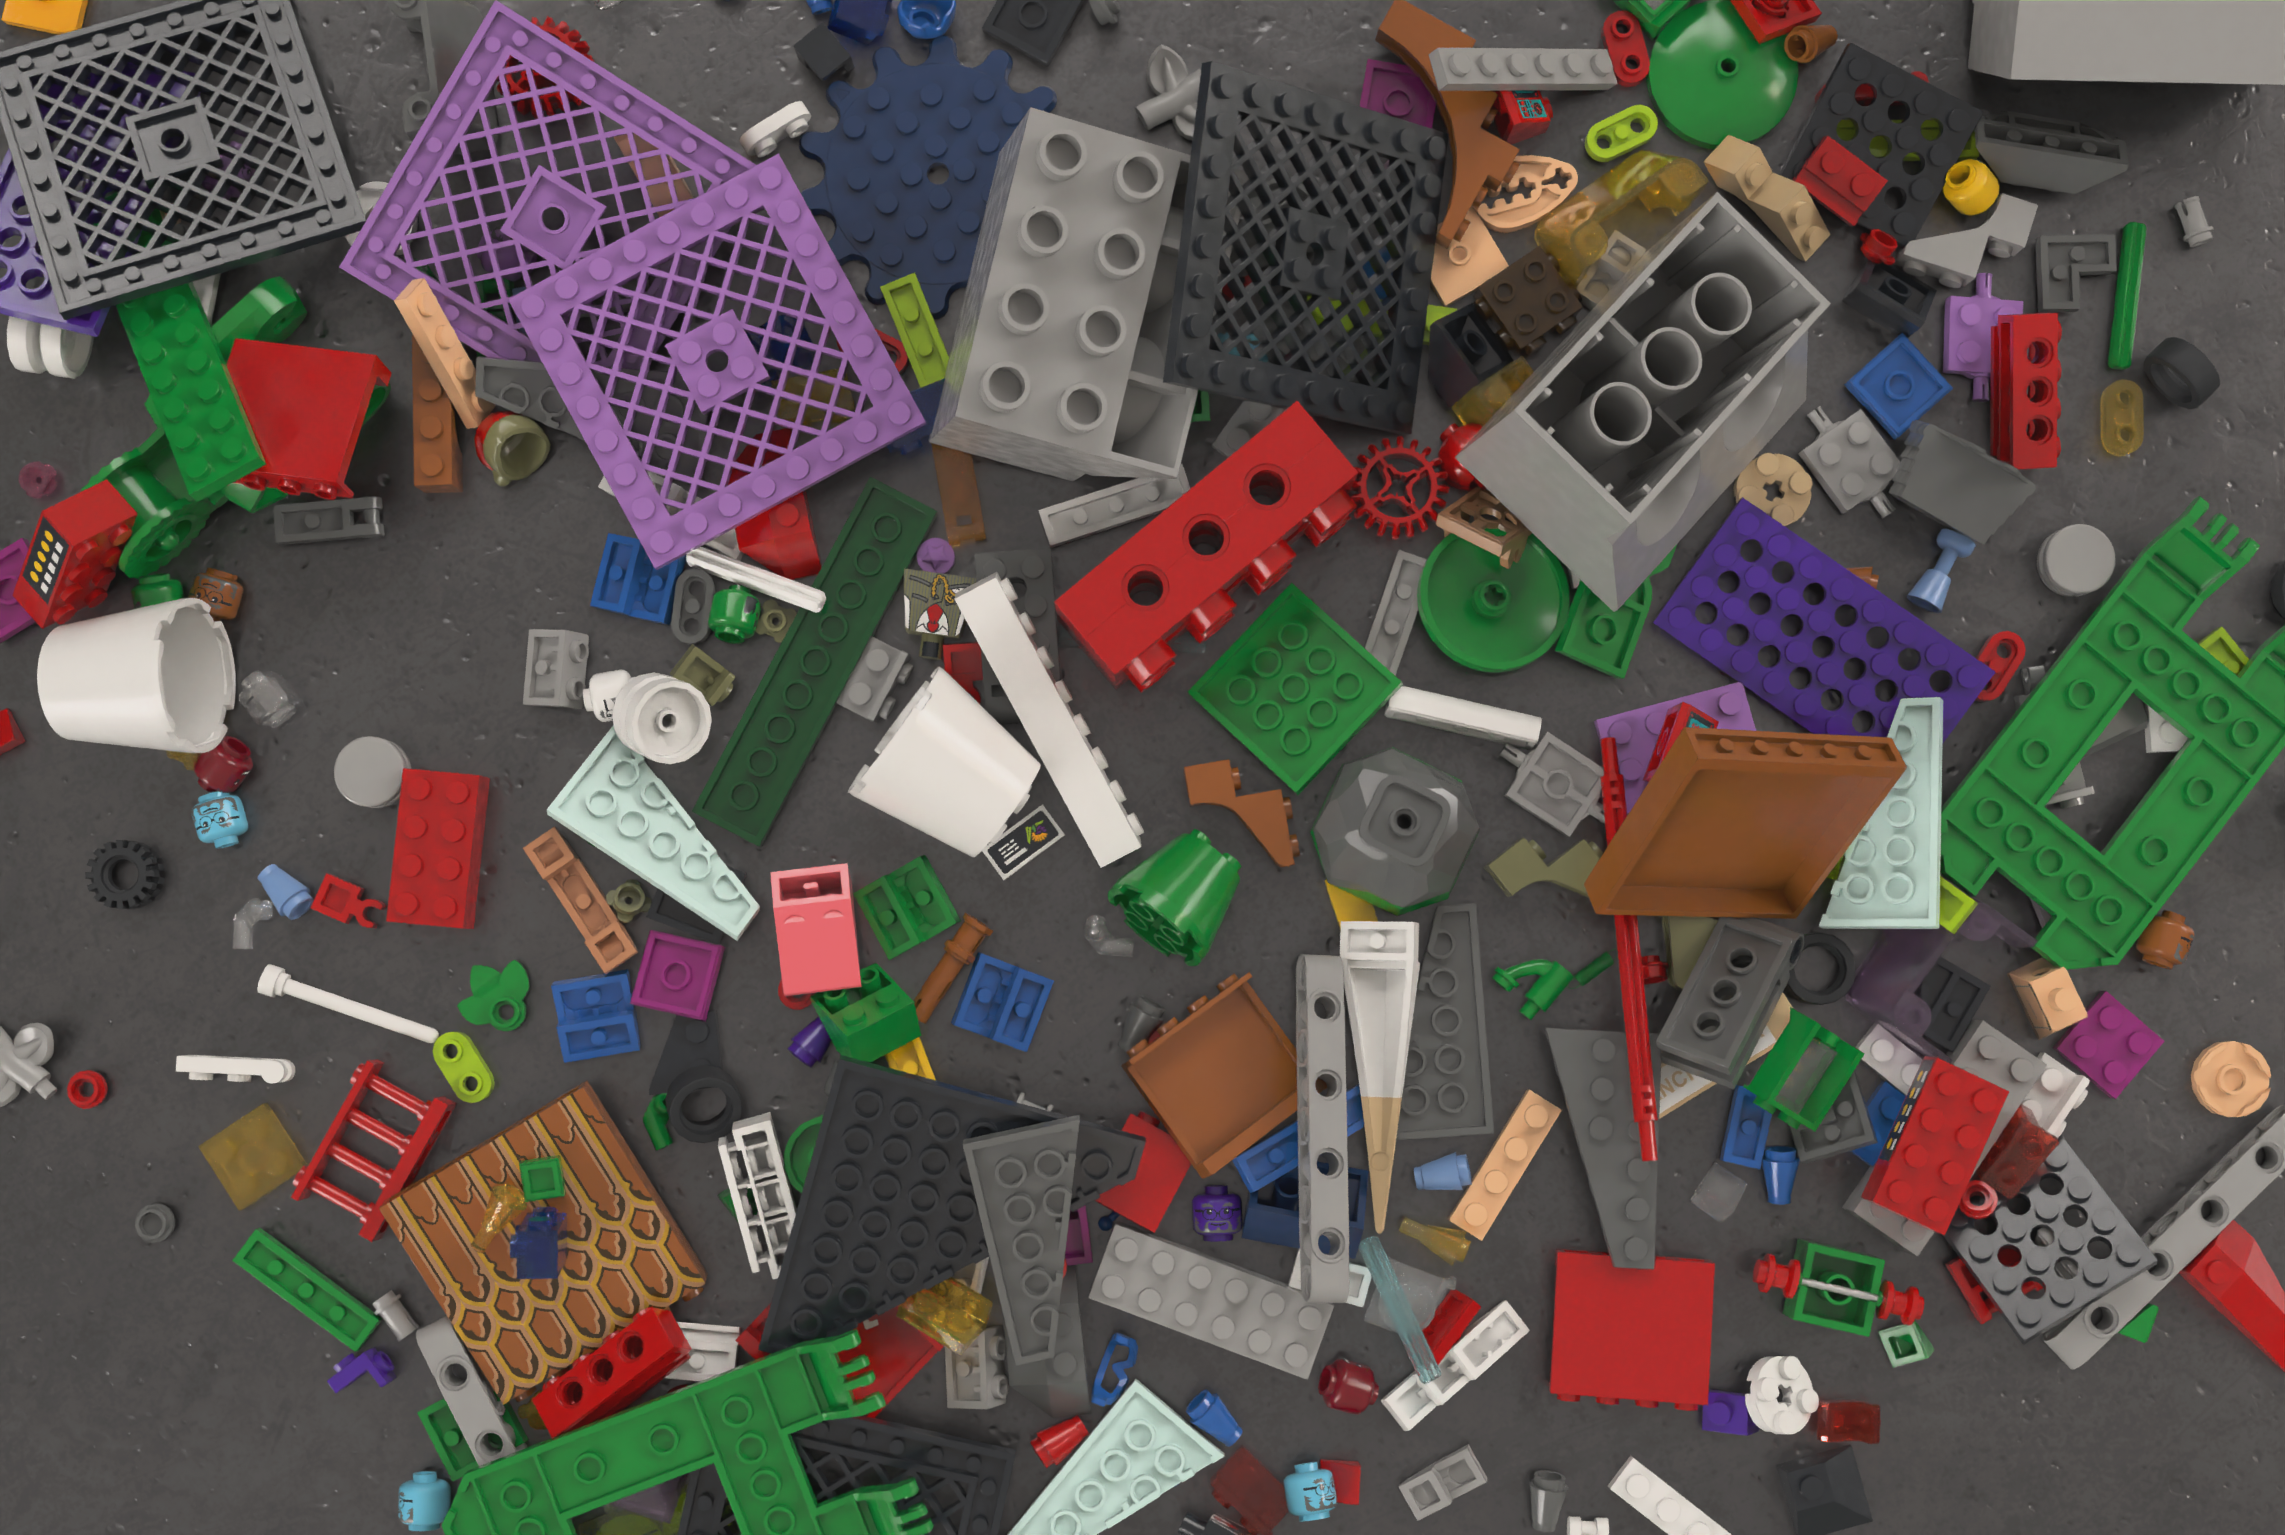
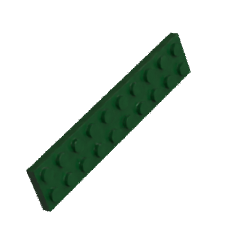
M872 477L869 478L811 586L825 593L826 602L823 609L815 613L800 607L692 812L759 847L762 846L833 713L837 701L867 644L876 632L904 579V569L910 568L920 545L938 515L936 510Z

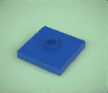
M1903 333L1844 384L1894 440L1910 428L1912 421L1920 419L1953 389Z

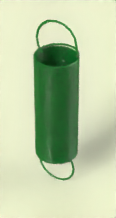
M1606 951L1577 972L1574 977L1580 985L1584 986L1612 966L1615 959H1612L1609 952Z

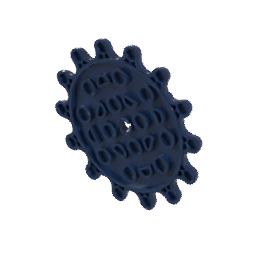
M946 35L934 38L930 42L929 55L926 61L918 66L905 64L898 52L892 47L884 46L877 49L872 57L873 66L876 71L874 83L866 89H857L845 81L838 80L832 82L826 89V98L828 103L838 113L839 120L836 127L824 133L817 131L806 132L799 140V149L804 157L820 163L824 171L823 179L818 185L807 188L800 193L813 216L823 215L833 221L835 226L834 235L827 242L840 266L850 261H860L868 267L869 279L864 291L867 300L874 305L886 303L880 288L881 286L915 273L934 320L946 315L951 295L956 290L967 287L999 152L1030 107L1050 113L1057 104V95L1048 86H1039L1024 94L1012 90L1008 83V77L1012 70L1013 61L1007 51L1002 49L993 50L979 66L974 68L966 67L958 60L956 43L951 37ZM935 167H946L949 177L942 184H934L928 179L929 170Z

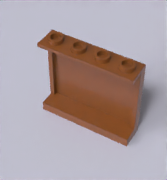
M1250 972L1240 978L1235 973L1227 977L1216 986L1220 993L1208 1000L1206 995L1197 999L1186 1008L1190 1015L1180 1022L1176 1017H1173L1157 1029L1160 1037L1148 1044L1146 1039H1143L1126 1052L1130 1059L1121 1065L1202 1179L1212 1176L1297 1111L1296 1048L1247 982V980L1253 977ZM1317 1078L1315 1087L1317 1092L1321 1093L1327 1088V1085L1322 1079Z

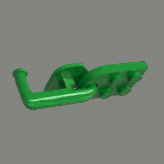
M1676 546L1615 612L1580 580L1555 651L1614 678L1624 679L1652 601V586L1649 577L1669 567Z

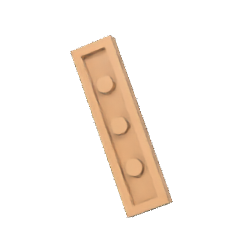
M425 278L412 280L394 302L467 429L479 427L482 420L490 414L496 405L475 396L476 369L472 361L468 357Z
M1527 1089L1472 1178V1185L1467 1186L1448 1220L1482 1241L1562 1110L1530 1089Z

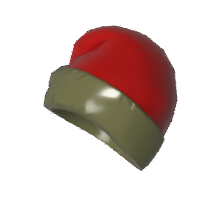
M511 410L497 411L488 415L480 423L474 437L476 454L480 462L493 471L494 482L499 486H506L513 480H520L531 475L544 463L550 451V442L544 430L529 417Z

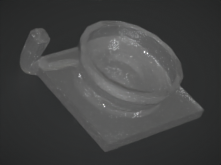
M1387 1257L1363 1320L1414 1339L1421 1330L1429 1326L1435 1316V1310L1444 1300L1448 1288L1455 1290L1457 1279L1451 1274L1441 1278Z

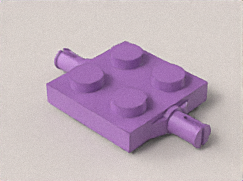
M1978 273L1976 275L1975 296H1950L1945 299L1943 373L1961 374L1973 379L1972 401L1974 402L1989 401L1991 326H1998V315L2023 314V301L2001 300L1991 296L1993 277L1991 273Z

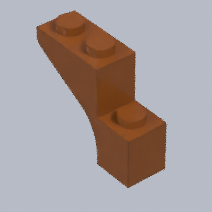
M1229 759L1184 767L1183 771L1190 807L1215 805L1231 811L1238 817L1277 866L1289 867L1295 865L1293 857H1299L1300 851L1296 834L1289 835L1287 820L1293 819L1289 796L1283 797L1281 789L1236 797L1235 790L1241 789L1238 767L1231 768Z

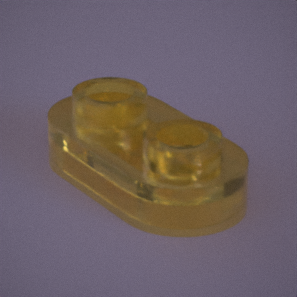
M2125 379L2112 383L2104 389L2101 395V442L2108 453L2121 457L2136 451L2141 446L2144 438L2143 393L2135 382ZM2121 392L2129 396L2128 404L2120 400ZM2121 429L2128 431L2130 435L2129 441H2124L2121 438Z

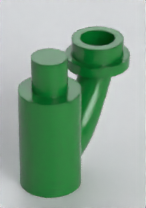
M1544 959L1525 961L1505 970L1496 967L1494 970L1496 973L1492 977L1499 986L1510 993L1513 988L1517 989L1519 986L1516 979L1530 975L1540 976L1524 995L1528 1001L1519 1010L1529 1020H1532L1539 1010L1546 1012L1574 978L1558 962Z

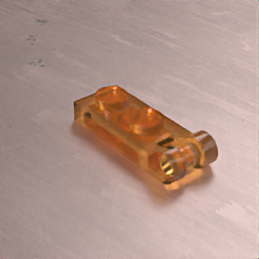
M931 443L949 545H959L961 540L975 538V542L987 540L972 454ZM971 514V524L958 526L957 516Z

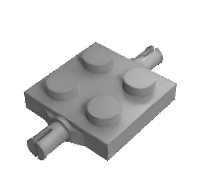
M1821 406L1807 414V417L1810 418L1820 434L1817 435L1812 444L1799 452L1798 455L1839 511L1844 514L1855 505L1869 500L1879 512L1881 518L1894 511L1896 508L1893 507L1882 491L1886 488L1889 481L1894 478L1900 461L1863 410L1860 409L1846 420L1838 421L1834 424L1824 413Z
M1549 732L1544 733L1535 749L1527 755L1507 742L1499 756L1518 768L1515 780L1505 793V797L1566 837H1570L1579 822L1589 814L1605 824L1603 805L1598 802L1602 788L1600 777L1604 776L1603 767Z

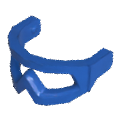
M1118 1332L1111 1337L1092 1386L1091 1402L1105 1407V1404L1112 1405V1403L1120 1398L1129 1382L1124 1369L1133 1367L1137 1360L1138 1345L1136 1339ZM1116 1345L1129 1347L1128 1359L1112 1365V1369L1119 1378V1382L1113 1393H1109L1101 1387V1383Z

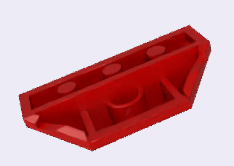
M784 428L772 431L769 444L787 449L793 430ZM763 433L756 434L753 439L761 441ZM747 445L735 462L754 467L759 448ZM766 450L762 467L783 455ZM732 469L728 485L750 473ZM806 490L735 528L739 550L777 575L797 580L818 575L822 568Z

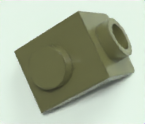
M691 644L669 673L672 677L689 683L702 692L706 701L711 706H714L717 701L722 702L733 689L732 681L735 679V675L694 644Z

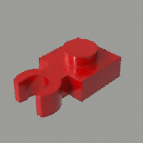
M977 641L943 644L945 671L981 704V693L974 686V681L983 680L980 645Z
M326 873L310 908L345 924H349L353 915H355L358 923L363 927L377 928L378 924L368 919L367 911L371 907L385 910L386 905L377 899L362 900L364 888L333 874Z

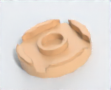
M2236 1041L2216 1042L2205 1048L2194 1061L2191 1072L2192 1090L2200 1104L2211 1113L2224 1117L2247 1116L2258 1110L2269 1096L2270 1067L2263 1055L2251 1045Z

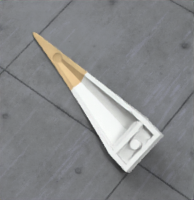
M1341 921L1340 957L1343 963V982L1361 1094L1375 1230L1378 1234H1381L1385 1226L1420 962H1418L1419 923Z

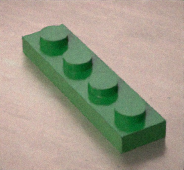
M262 1228L255 1229L232 1260L354 1352L359 1351L383 1319L379 1315H375L371 1309Z

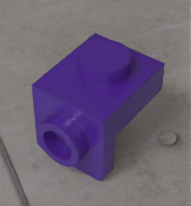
M373 1347L363 1352L357 1358L351 1353L333 1367L337 1373L327 1380V1383L335 1393H338L368 1371L380 1387L386 1386L397 1377L392 1371L395 1367L388 1355L383 1351L378 1352Z
M1709 1389L1708 1405H1703L1702 1430L1744 1436L1759 1432L1760 1428L1753 1422L1748 1413L1745 1394Z

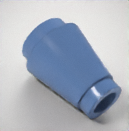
M276 864L267 866L258 875V880L280 916H287L290 920H295L310 909L314 901L310 896L311 890L280 869Z
M1454 1152L1419 1167H1414L1415 1182L1418 1190H1463V1186L1472 1185L1466 1154L1457 1156V1153Z

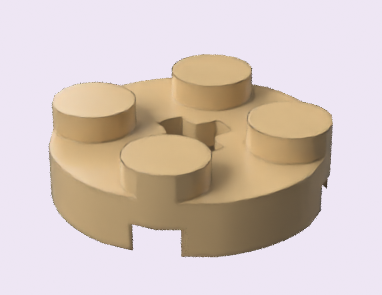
M1765 453L1752 460L1738 475L1733 487L1734 497L1736 496L1737 503L1743 497L1786 527L1801 518L1807 510L1811 500L1812 479L1805 472L1804 468L1791 457L1783 454ZM1776 483L1779 485V491L1782 493L1781 499L1775 497L1772 501L1766 499L1768 492L1763 487L1765 484L1772 485Z

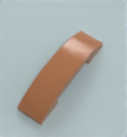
M555 826L523 847L542 879L549 883L586 941L584 943L605 974H608L638 953L624 925L618 920L615 910L611 905L607 904L606 896L570 844Z

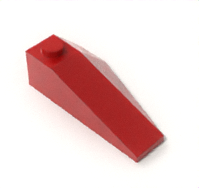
M2233 1219L2178 1274L2285 1372V1292L2256 1240Z

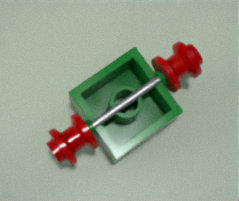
M1798 1238L1794 1259H1791L1787 1265L1776 1263L1775 1255L1767 1253L1763 1260L1758 1259L1756 1261L1753 1271V1282L1758 1283L1760 1292L1767 1293L1772 1286L1782 1289L1783 1295L1786 1297L1782 1314L1793 1320L1870 1337L1875 1308L1878 1319L1886 1320L1890 1313L1900 1315L1902 1324L1908 1326L1912 1325L1915 1319L1919 1320L1924 1310V1298L1919 1296L1917 1287L1909 1286L1905 1292L1895 1290L1892 1281L1884 1280L1881 1284L1885 1260L1861 1252Z

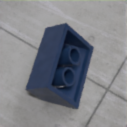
M1317 1161L1318 1170L1322 1174L1327 1175L1329 1164ZM1298 1166L1255 1192L1250 1193L1248 1190L1241 1238L1300 1249ZM1348 1167L1349 1258L1356 1259L1364 1230L1369 1171ZM1321 1235L1318 1240L1319 1249L1322 1253L1328 1254L1331 1247L1330 1241L1326 1236Z

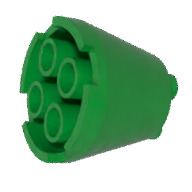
M1193 829L1190 834L1182 833L1119 878L1109 890L1108 899L1110 904L1114 906L1120 905L1124 910V915L1127 917L1124 920L1126 925L1150 946L1167 957L1171 953L1179 954L1185 957L1184 962L1188 966H1197L1208 954L1239 885L1240 877L1238 871L1241 869V865L1230 854H1221L1212 847L1211 840L1203 832Z

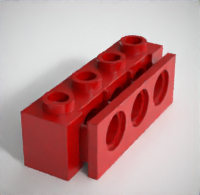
M2058 313L1998 315V326H1991L1990 455L1997 456V460L2008 463L2018 470L2057 467V458L2061 452V442L2057 436V420L2061 415V402L2057 397V382L2060 380L2062 373L2061 363L2058 360V343L2061 340L2062 327L2058 321Z
M653 1307L639 1311L633 1316V1322L623 1330L615 1331L606 1336L602 1341L603 1345L593 1353H587L573 1362L571 1370L563 1376L550 1379L543 1385V1391L536 1395L532 1401L552 1439L619 1413L691 1358L688 1352L692 1348L671 1311Z

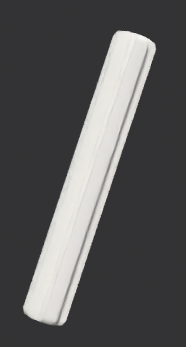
M699 547L686 555V561L690 567L702 569L709 574L815 613L820 612L826 602L825 593L821 590L709 549Z

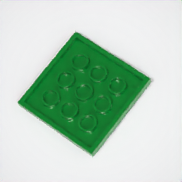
M1291 583L1190 688L1188 694L1295 794L1299 795L1403 684L1401 680Z

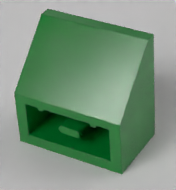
M877 963L860 970L862 987L818 992L810 996L811 1002L836 1050L841 1055L869 1063L922 1036L914 1001Z

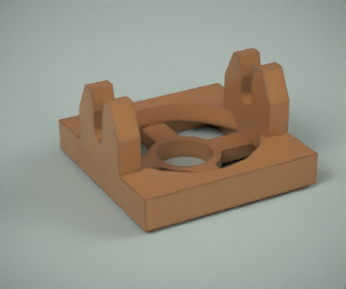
M1479 486L1441 511L1436 521V526L1444 529V537L1453 533L1499 556L1500 565L1507 569L1511 567L1513 561L1518 562L1520 560L1528 536L1532 534L1490 491L1482 490ZM1470 515L1474 516L1475 521L1469 523ZM1481 515H1493L1497 517L1498 520H1488L1483 518ZM1498 528L1507 534L1497 537L1485 531V529Z

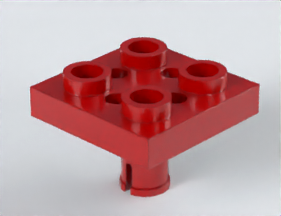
M1730 0L1759 44L1789 33L1796 26L1812 24L1822 14L1813 0Z

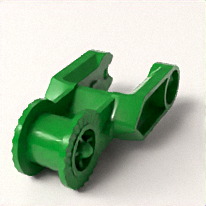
M278 276L260 283L211 327L226 365L235 338L282 343L300 326L307 315V310L303 306L295 288L285 278ZM388 383V387L374 386L362 426L382 407L391 391L390 383ZM151 395L146 400L145 407L157 429L140 447L124 452L121 457L114 458L109 465L102 467L99 473L91 477L89 483L81 489L82 492L107 479L138 513L131 529L133 531L132 535L128 538L119 559V568L129 578L137 579L140 576H147L150 572L158 571L161 566L167 565L172 558L179 556L181 551L189 547L191 541L198 537L200 530L205 527L209 515L228 500L250 513H255L289 495L277 488L266 487L265 490L258 491L250 489L243 484L231 483L229 486L196 502L187 491Z

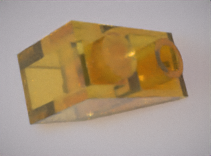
M1521 356L1473 387L1452 407V410L1464 425L1474 423L1483 427L1533 374L1534 370L1525 358Z

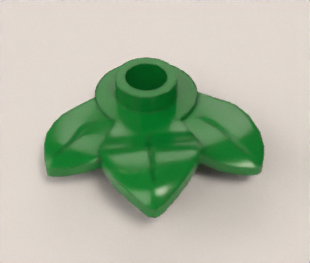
M513 960L504 968L502 973L488 966L473 965L470 973V985L473 996L462 1000L457 1005L462 1016L472 1024H491L500 1031H512L520 1027L526 1018V1006L523 1000L530 988L529 978L522 964L517 960ZM505 1005H510L514 1010L513 1016L508 1020L501 1013Z

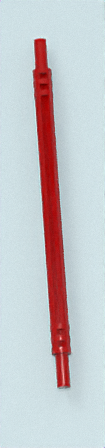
M1614 737L1600 739L1604 776H1601L1600 780L1607 847L1627 817L1624 776L1619 774L1616 738ZM1614 915L1634 1123H1638L1642 1162L1658 1161L1654 1121H1658L1638 919L1637 915Z

